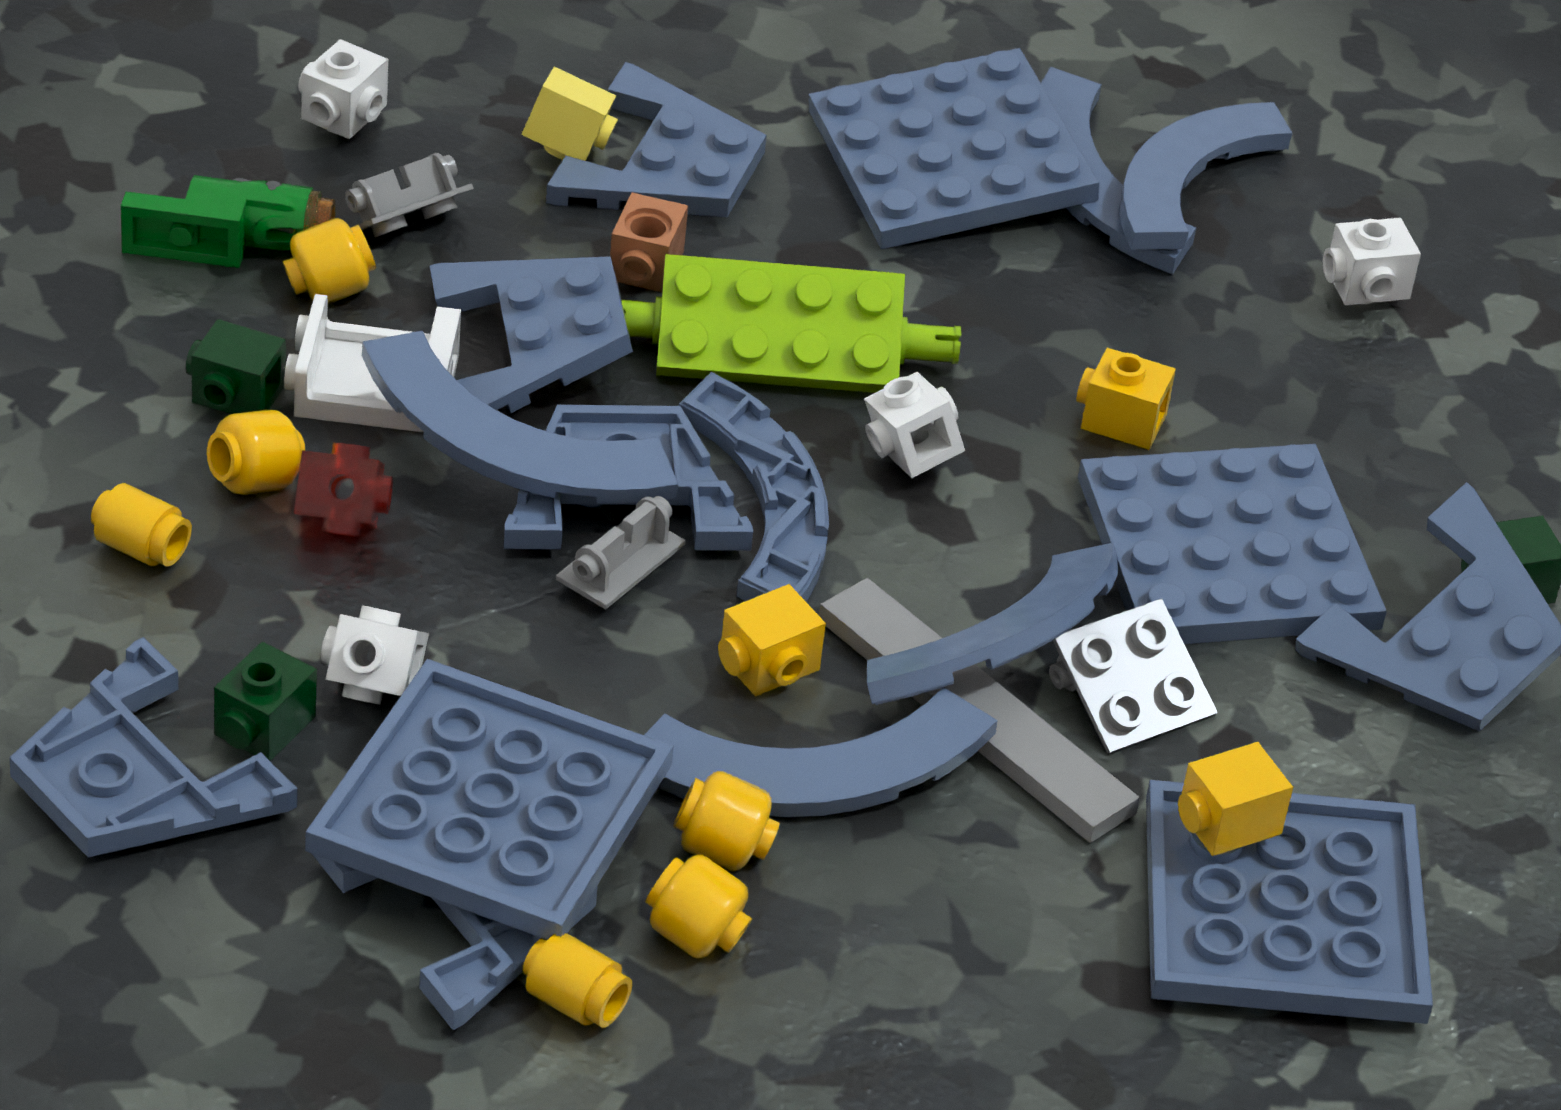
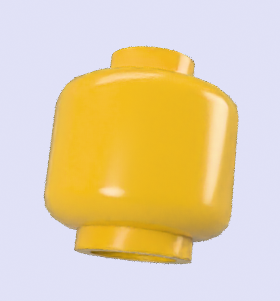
M340 218L330 219L293 235L290 240L293 258L283 261L284 269L296 295L307 291L312 301L315 294L328 295V305L365 290L369 285V272L376 269L373 255L360 226L356 225L350 228Z
M260 410L235 413L221 420L215 432L210 436L206 451L207 462L213 476L234 494L249 495L285 489L295 480L300 470V464L305 457V443L301 433L294 427L291 420L280 411Z
M716 771L709 775L705 781L694 778L683 799L673 827L682 831L681 845L686 852L692 855L706 856L723 869L734 872L743 868L752 855L762 860L765 859L775 839L780 823L769 818L772 799L766 790L724 771Z
M694 855L685 863L677 857L673 859L645 900V903L653 908L649 919L651 927L696 959H703L709 956L717 946L729 953L752 921L751 917L742 912L748 901L747 886L703 855Z

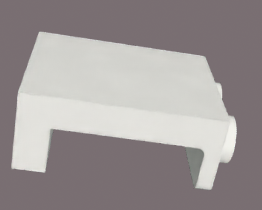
M315 294L310 314H300L298 317L295 351H299V354L289 353L286 362L284 389L294 391V417L423 432L403 412L397 413L387 402L373 381L361 356L362 341L411 333V331L332 322L327 317L328 295ZM437 307L431 334L424 333L439 361L454 377L459 358L461 309Z

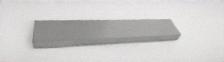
M868 577L820 604L819 616L826 623V627L866 660L894 654L942 639L941 636ZM977 665L952 672L954 684L948 685L945 688L998 720L996 734L978 752L1089 843L1137 814L1140 800L1138 795ZM942 688L912 697L923 706Z

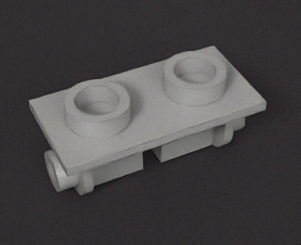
M434 153L426 158L399 167L406 186L405 189L401 190L395 172L392 169L364 180L355 181L352 189L345 192V199L353 213L359 212L363 222L358 224L361 230L371 227L374 237H378L407 226L404 217L407 213L421 209L424 219L457 208L454 196L474 188L472 183L457 188L453 179L458 174L455 160L450 155L442 156L440 153Z
M661 496L642 498L636 504V509L624 518L621 524L617 527L614 526L592 545L582 546L576 552L575 560L556 575V580L605 610L685 545L686 540L669 531V517L672 515V507L669 502Z

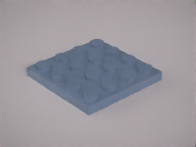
M1020 48L996 51L989 55L957 62H946L938 66L902 74H891L883 78L861 83L840 85L832 89L809 94V113L881 249L1099 200V181Z
M1291 444L1286 446L1081 459L1078 480L1102 545L1114 542L1118 561V575L1115 582L1125 610L1127 611L1162 599L1184 644L1299 636L1335 602L1368 630L1383 628L1387 612L1316 444Z
M427 659L306 830L305 851L548 940L554 934L562 937L564 934H568L670 769L674 746Z
M1159 780L1149 781L1146 795L1151 999L1428 1024L1433 1008L1415 804L1292 793L1281 835L1212 856L1198 836L1186 829L1180 818L1178 799L1182 794L1184 783Z

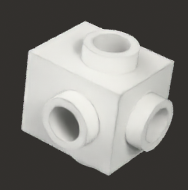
M339 39L316 61L308 63L301 73L298 83L299 92L302 94L301 119L350 139L368 122H373L387 105L388 59Z
M1401 218L1366 219L1357 222L1336 223L1331 246L1324 251L1323 270L1327 281L1334 284L1344 305L1406 300L1411 297L1421 253Z
M918 372L896 378L887 383L882 390L864 398L871 419V423L865 425V430L873 449L881 458L888 455L911 478L965 451L956 422L958 420V411L953 399L944 387L936 389Z
M364 605L361 607L359 618L340 614L337 627L329 626L323 640L321 664L328 666L326 680L344 683L343 697L381 705L383 692L401 696L422 667L429 633L398 627L400 613ZM374 646L376 656L374 661L369 664L367 653Z

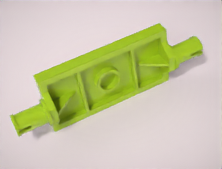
M665 254L662 297H656L655 302L622 300L629 336L652 338V345H658L656 375L705 379L713 372L728 381L876 393L882 390L890 381L899 378L900 365L904 364L905 359L947 362L957 365L960 355L961 341L958 340L961 338V326L908 323L907 317H903L905 274Z

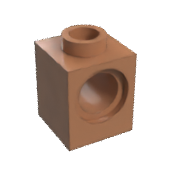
M631 192L611 237L610 256L617 282L662 292L665 254L683 255L688 205Z

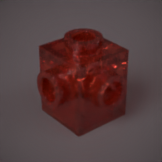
M333 443L331 454L302 450L294 514L302 518L323 520L321 532L359 536L361 525L377 527L378 513L389 514L393 493V476L383 475L385 466L383 462L369 459L370 447ZM346 480H352L354 483L352 495L347 499L340 500L338 496L339 486Z

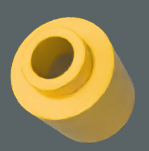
M127 483L118 484L112 490L104 491L96 500L91 512V522L94 525V536L97 541L149 566H156L159 563L166 567L174 565L183 555L191 537V522L182 517L178 507Z
M567 933L562 937L554 934L548 940L540 938L528 952L523 964V973L527 975L526 991L584 1026L594 1023L601 1028H606L611 1025L624 1009L631 994L632 979L622 974V967L618 962Z

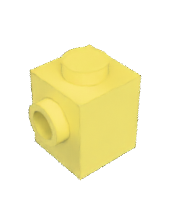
M553 67L541 88L521 135L542 144L544 149L556 158L563 160L565 156L586 161L594 146L604 150L618 121L617 118L608 115L616 95Z

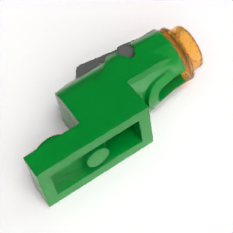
M198 175L193 176L185 199L126 191L121 203L122 253L240 268L246 246L281 251L291 250L290 240L293 235L336 218V200L323 198L322 192L314 191L313 187L284 183L281 185L278 181H251L243 178L227 180Z

